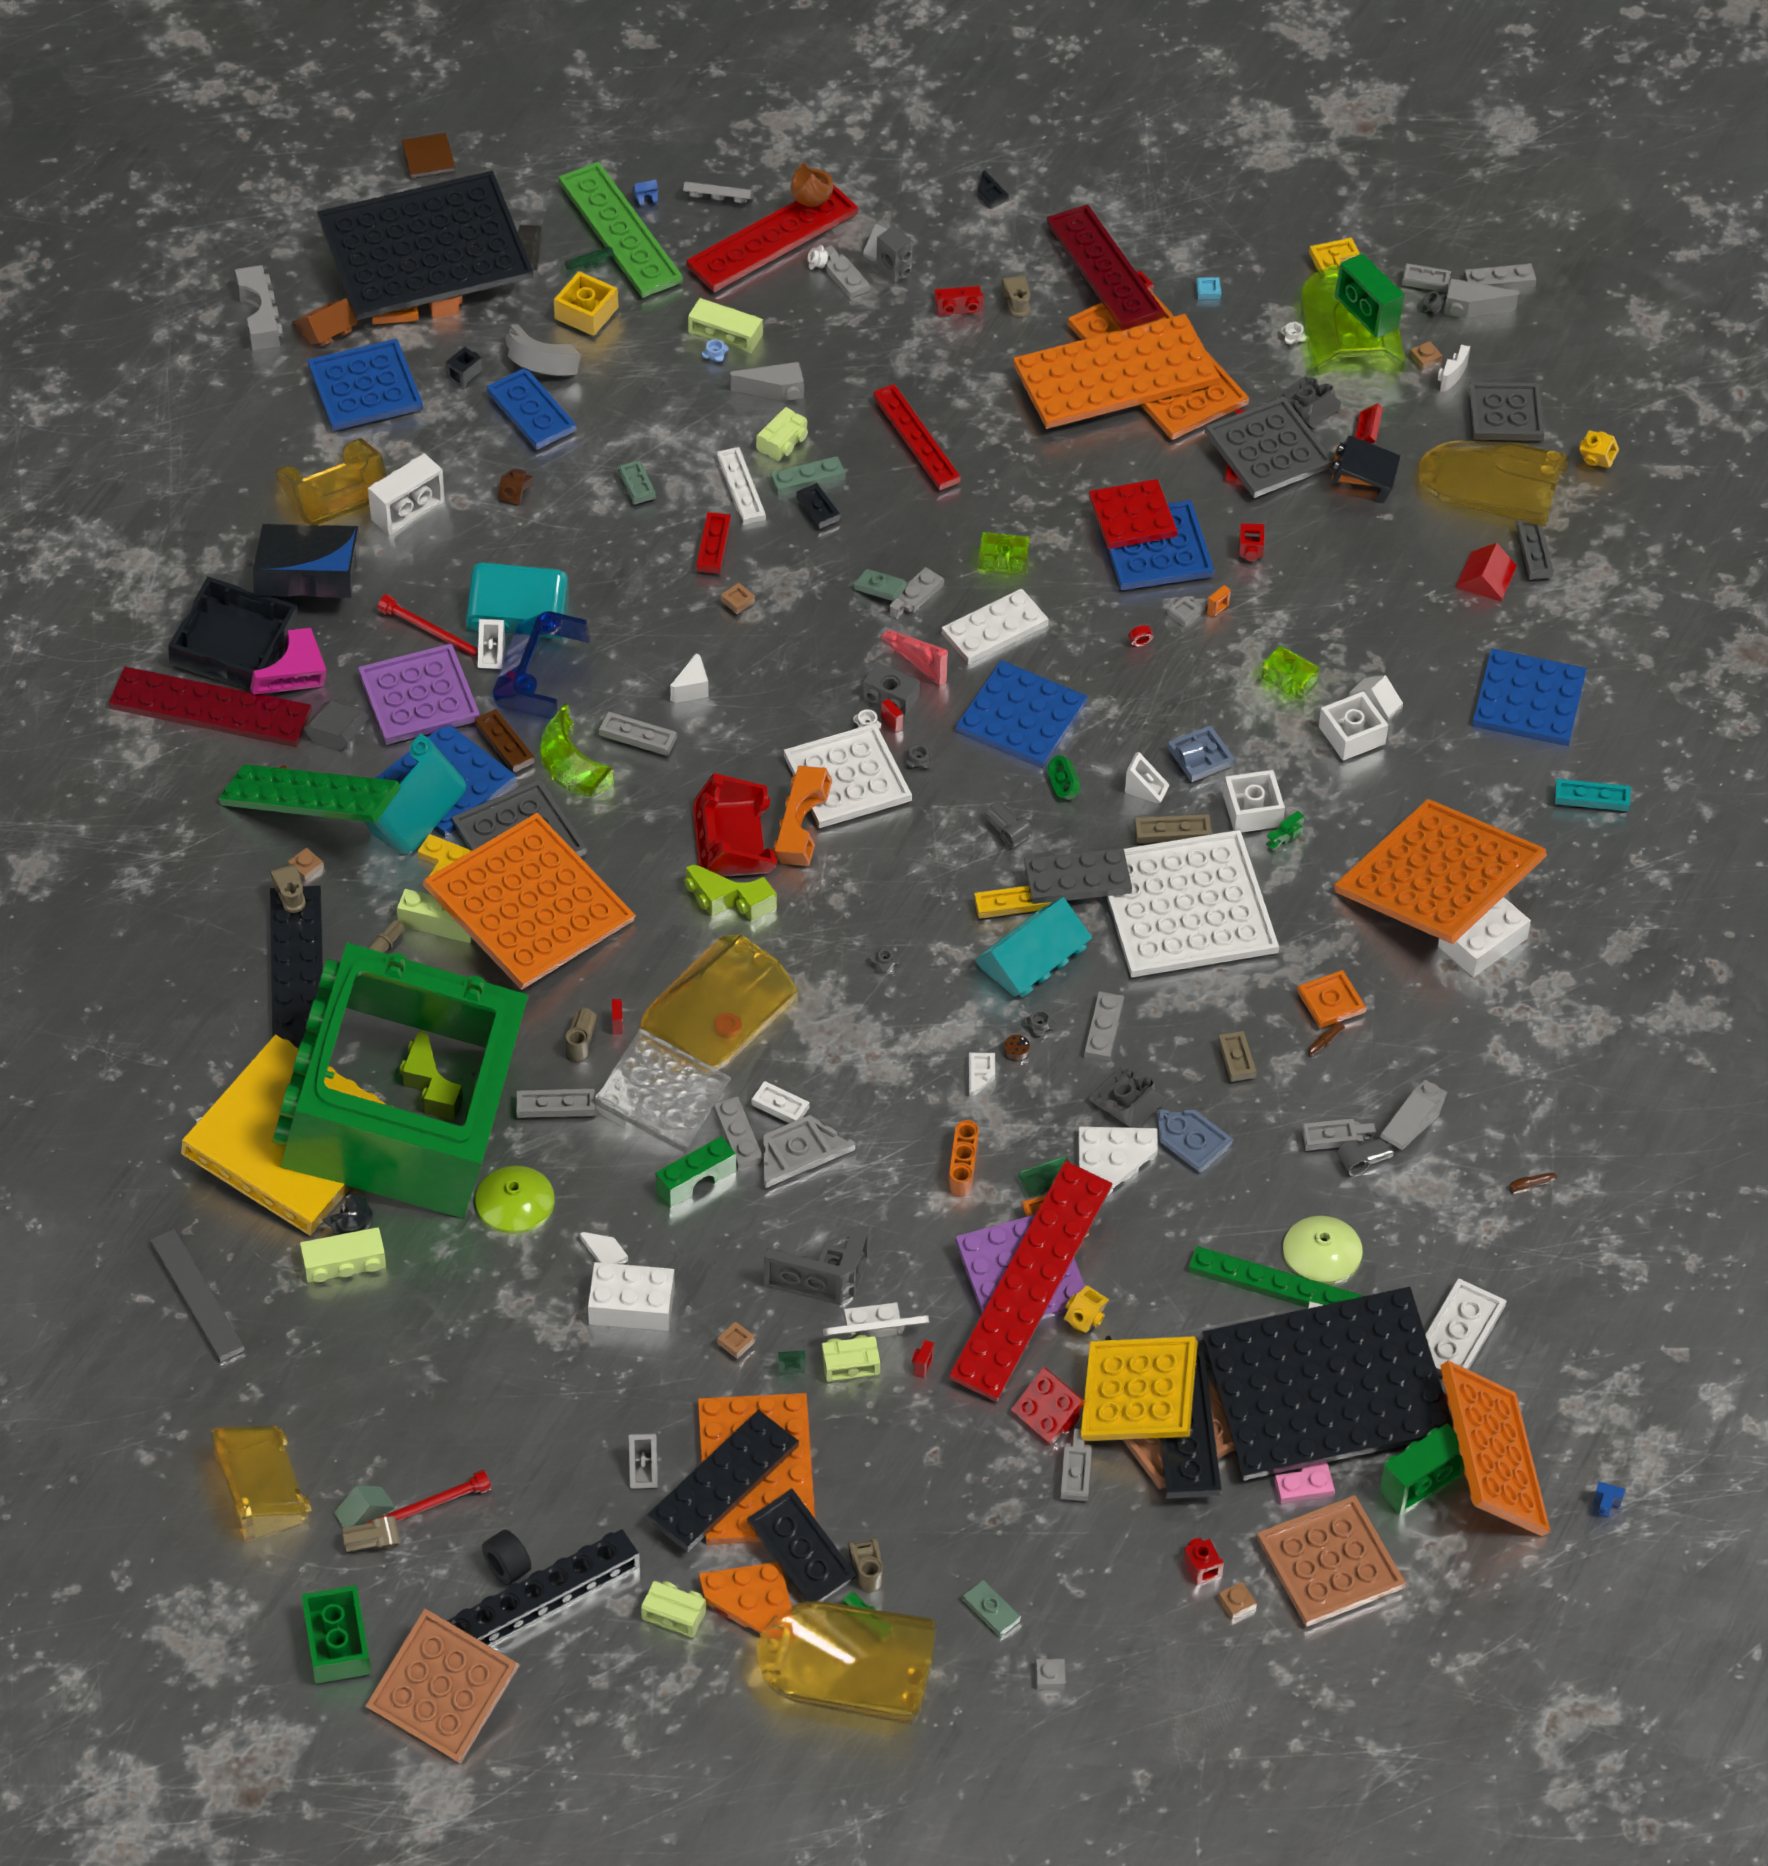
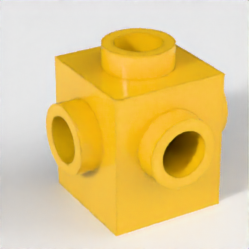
M1589 430L1585 439H1582L1580 442L1579 451L1584 462L1588 465L1610 468L1619 451V447L1614 436L1602 431L1594 432Z
M1086 1285L1077 1295H1072L1067 1302L1065 1308L1068 1309V1312L1064 1319L1074 1329L1087 1333L1092 1327L1098 1328L1105 1317V1314L1102 1312L1109 1299Z

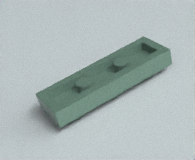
M838 456L771 472V481L778 495L799 491L816 483L823 485L845 479V471Z

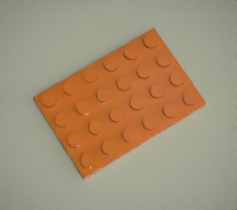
M1449 1360L1441 1364L1442 1382L1446 1387L1448 1406L1453 1416V1428L1457 1433L1460 1445L1459 1452L1463 1458L1464 1473L1469 1483L1472 1503L1484 1511L1542 1537L1550 1533L1551 1530L1516 1392Z
M807 1393L698 1398L702 1462L758 1409L799 1440V1447L706 1535V1545L761 1542L747 1523V1518L791 1488H793L815 1518Z

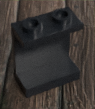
M1348 435L1345 442H1340L1335 455L1338 456V459L1334 461L1331 472L1334 473L1332 483L1337 484L1344 473L1378 487L1375 500L1384 503L1393 489L1401 455Z

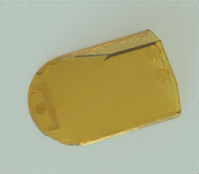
M1452 441L1438 445L1428 451L1420 461L1418 475L1421 484H1425L1430 489L1429 493L1446 503L1546 526L1556 487L1562 471L1566 472L1568 469L1570 458L1567 454L1520 443Z
M741 934L722 936L648 1007L641 1022L643 1048L655 1064L669 1072L680 1075H687V1072H702V1074L714 1072L734 1059L798 1000V989L781 963Z
M812 1601L792 1606L791 1610L779 1617L776 1615L764 1628L757 1647L759 1668L767 1684L776 1693L790 1701L913 1725L921 1714L932 1669L936 1621L931 1618L829 1602Z

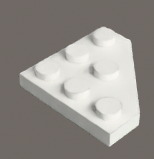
M1079 1127V1167L1112 1182L1109 1194L1113 1192V1188L1119 1183L1127 1181L1138 1172L1139 1167L1145 1162H1150L1157 1156V1128Z

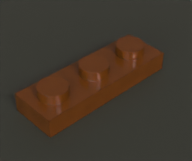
M497 709L475 718L476 727L513 773L535 763L533 754Z

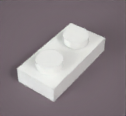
M766 1081L763 1082L751 1099L752 1106L788 1123L802 1119L810 1105V1102Z

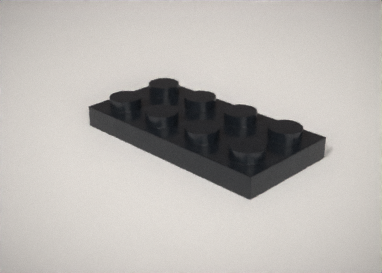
M793 1488L747 1518V1523L809 1607L818 1605L856 1579L857 1574Z

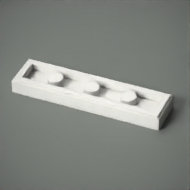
M740 448L718 451L717 460L742 524L766 520L765 511Z

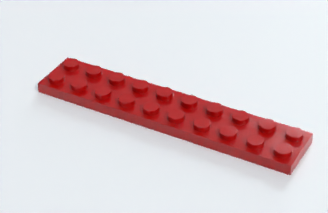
M1065 1160L949 1376L950 1380L998 1402L1109 1194L1112 1182Z

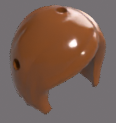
M803 162L793 174L790 191L793 198L802 205L817 207L824 204L830 198L833 192V179L829 173L820 169L809 168Z

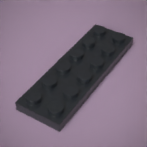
M1197 1351L1190 1436L1159 1438L1166 1499L1221 1496L1222 1488L1204 1351Z
M758 1409L647 1514V1520L689 1552L799 1447V1440Z

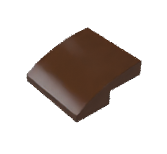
M446 133L401 140L411 179L455 172V165Z

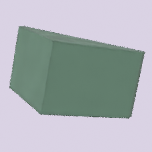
M356 1485L334 1512V1516L343 1528L363 1525L368 1521L396 1510V1507L382 1487Z

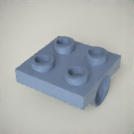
M1211 725L1168 742V750L1191 783L1235 765V758Z

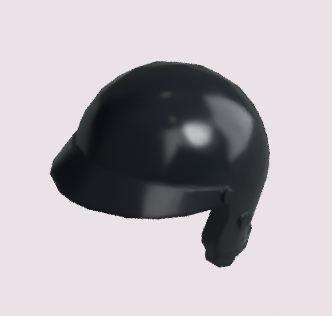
M349 1194L346 1196L345 1203L340 1206V1213L323 1218L322 1221L330 1226L336 1235L369 1229L373 1221V1212L365 1197Z

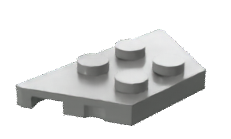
M811 1115L763 1135L764 1186L766 1188L852 1152L855 1150V1142L851 1139L846 1141L837 1135L836 1130L822 1125L819 1120Z

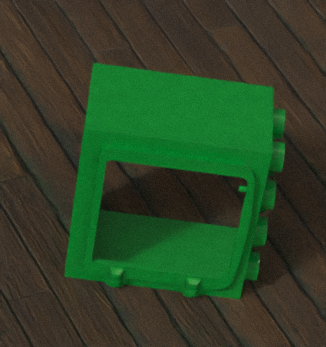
M346 942L341 962L329 958L326 959L318 986V993L313 1001L306 1025L303 1042H301L297 1053L291 1081L285 1092L279 1120L272 1143L285 1146L280 1167L343 1183L346 1186L464 1219L483 1162L528 994L487 983L479 976L466 977L407 960L400 953L386 954ZM346 1008L484 1048L463 1126L339 1092L325 1085V1077L333 1079L335 1074L327 1071Z

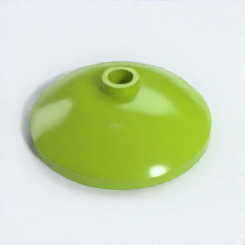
M507 1166L491 1172L481 1181L476 1191L475 1204L478 1215L489 1227L503 1233L519 1234L536 1229L549 1218L554 1207V1191L549 1180L537 1170L525 1166Z

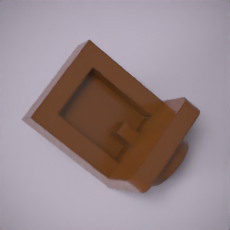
M513 469L501 476L498 499L516 505L520 504L523 491L532 485L533 476L527 475L521 469Z

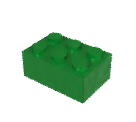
M1363 253L1341 262L1334 297L1375 338L1398 329L1405 297L1402 290L1397 288Z
M1448 1423L1441 1428L1436 1427L1419 1442H1412L1404 1452L1399 1455H1392L1385 1461L1379 1493L1399 1515H1402L1463 1475L1464 1462L1459 1452L1460 1445L1454 1429Z
M357 1585L301 1594L315 1684L371 1674Z

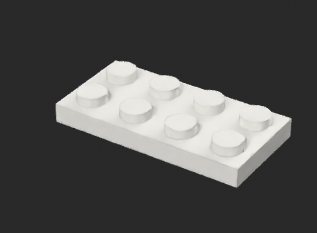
M1021 588L943 626L941 634L969 665L1048 626L1049 619Z
M1458 1278L1425 1334L1438 1375L1443 1377L1440 1365L1448 1360L1469 1370L1503 1312L1507 1300Z

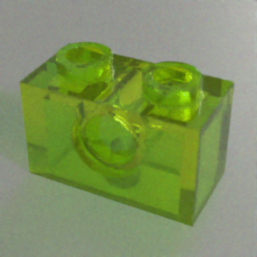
M982 532L979 569L1026 574L1030 537Z
M1279 645L1264 661L1262 679L1302 701L1318 684L1320 667Z

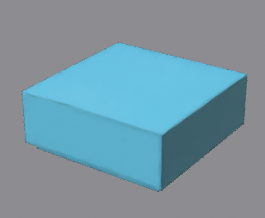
M1219 277L1196 278L1198 300L1221 299Z

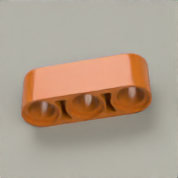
M970 1120L959 1122L956 1125L949 1171V1190L958 1197L967 1196L973 1186L979 1129L977 1124Z

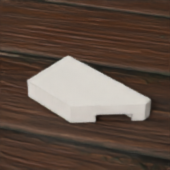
M969 1053V1097H973L995 1079V1053Z
M587 1232L580 1233V1239L598 1263L623 1265L628 1262L627 1254L615 1238Z

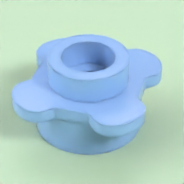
M712 339L707 342L706 350L702 352V356L706 359L710 358L711 360L721 362L724 360V354L729 351V347L719 339Z

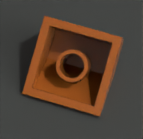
M344 298L329 302L292 321V323L311 345L320 343L321 346H324L333 341L332 336L338 333L340 336H343L353 331L352 326L358 324V321L355 319L347 299Z

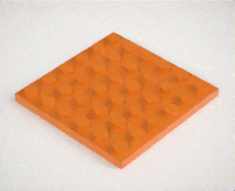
M1427 799L1334 884L1335 892L1454 944L1547 856L1546 848Z
M538 813L518 823L423 881V887L521 990L630 924L636 916Z

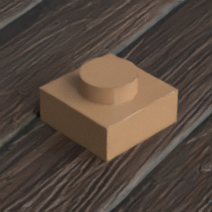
M1430 341L1410 350L1411 358L1422 370L1442 362L1443 355Z
M737 583L721 594V601L738 614L755 603V596L743 585Z
M305 848L288 861V865L295 863L299 876L303 881H307L324 868L323 861L308 848Z
M736 1321L717 1338V1344L736 1359L755 1343V1336Z
M1243 1582L1219 1592L1218 1599L1232 1620L1256 1609L1257 1602Z

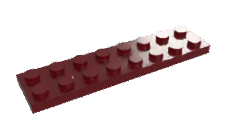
M1088 204L1047 216V225L1121 330L1164 318V310Z
M126 666L109 700V709L296 748L304 732L303 728L307 724L312 712L311 704L262 694L253 695L252 692Z

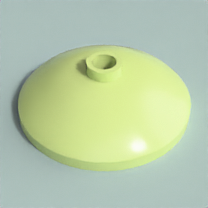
M1312 1216L1298 1221L1289 1229L1283 1243L1284 1259L1292 1272L1297 1276L1327 1285L1348 1279L1356 1272L1362 1259V1243L1354 1229L1347 1223L1329 1216Z

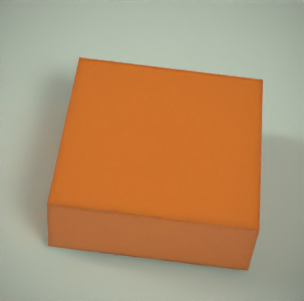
M1223 585L1208 597L1207 614L1212 618L1229 606L1231 589Z

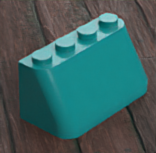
M483 562L475 564L472 568L466 617L467 630L479 631V619L504 620L505 633L562 639L569 607V582L567 574L557 569Z
M1061 897L1035 912L979 955L975 962L980 969L1013 996L1020 995L1022 998L1033 990L1031 985L1036 981L1040 984L1051 976L1050 970L1054 967L1058 970L1069 962L1067 957L1072 953L1076 956L1087 948L1085 943L1091 940L1092 936L1066 899Z

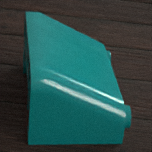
M421 733L412 742L409 750L412 758L418 762L417 765L399 784L401 789L376 823L365 822L372 835L402 855H408L419 847L462 797L467 787L462 775L434 743Z

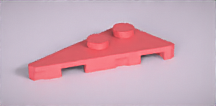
M889 629L882 634L884 641L938 686L947 681L948 651L946 649Z

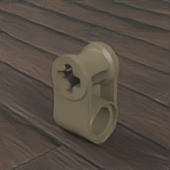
M1018 275L1002 278V291L1010 313L1018 318L1027 316L1030 313L1028 301L1030 299V291L1026 276Z
M295 863L271 870L272 882L276 892L279 894L284 909L291 913L301 911L305 907L306 902L303 895V885Z
M872 1537L870 1541L855 1544L853 1541L848 1542L850 1561L857 1574L856 1578L859 1587L865 1592L878 1591L883 1584V1564L876 1537Z

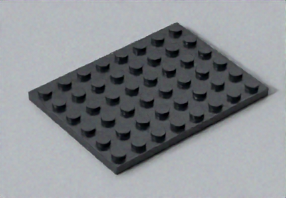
M493 170L317 211V218L356 320L534 278L533 269Z
M1410 1286L1202 1331L1203 1342L1243 1480L1408 1445L1414 1441L1419 1442L1432 1429L1436 1427L1441 1428L1447 1423L1453 1428L1451 1414Z

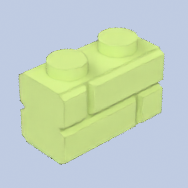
M785 407L756 435L757 450L765 455L768 454L770 458L777 462L784 455H790L794 445L798 441H804L807 437L806 418L798 413L795 414L794 411Z
M858 1335L849 1340L833 1338L826 1343H822V1361L827 1382L880 1375V1358L875 1336Z
M653 1581L641 1607L642 1619L694 1637L706 1613V1599L695 1591H688V1593L681 1591L670 1582L659 1583Z

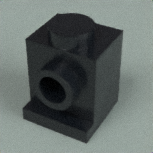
M463 347L446 361L447 378L463 389L467 387V383L483 371L482 357L466 347Z

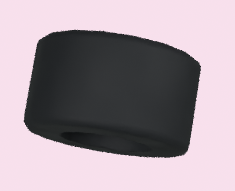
M503 1529L482 1544V1552L488 1566L503 1583L510 1585L532 1569L531 1560L525 1547L511 1531Z

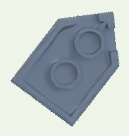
M1184 1109V1112L1158 1110L1160 1143L1198 1172H1203L1230 1148L1234 1141L1232 1137L1195 1109Z

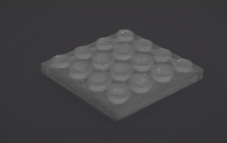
M640 1028L599 1092L594 1104L686 1153L729 1084L731 1077Z

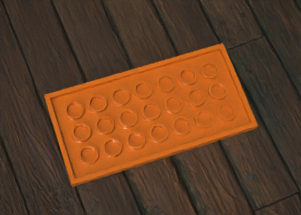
M1152 293L1154 298L1157 300L1159 305L1164 310V318L1158 320L1174 317V315L1164 306V304ZM1103 303L1068 318V326L1081 340L1121 330ZM1208 352L1207 354L1220 376V384L1140 404L1171 440L1249 404V397Z
M1186 314L1013 358V365L1046 429L1220 384V376Z

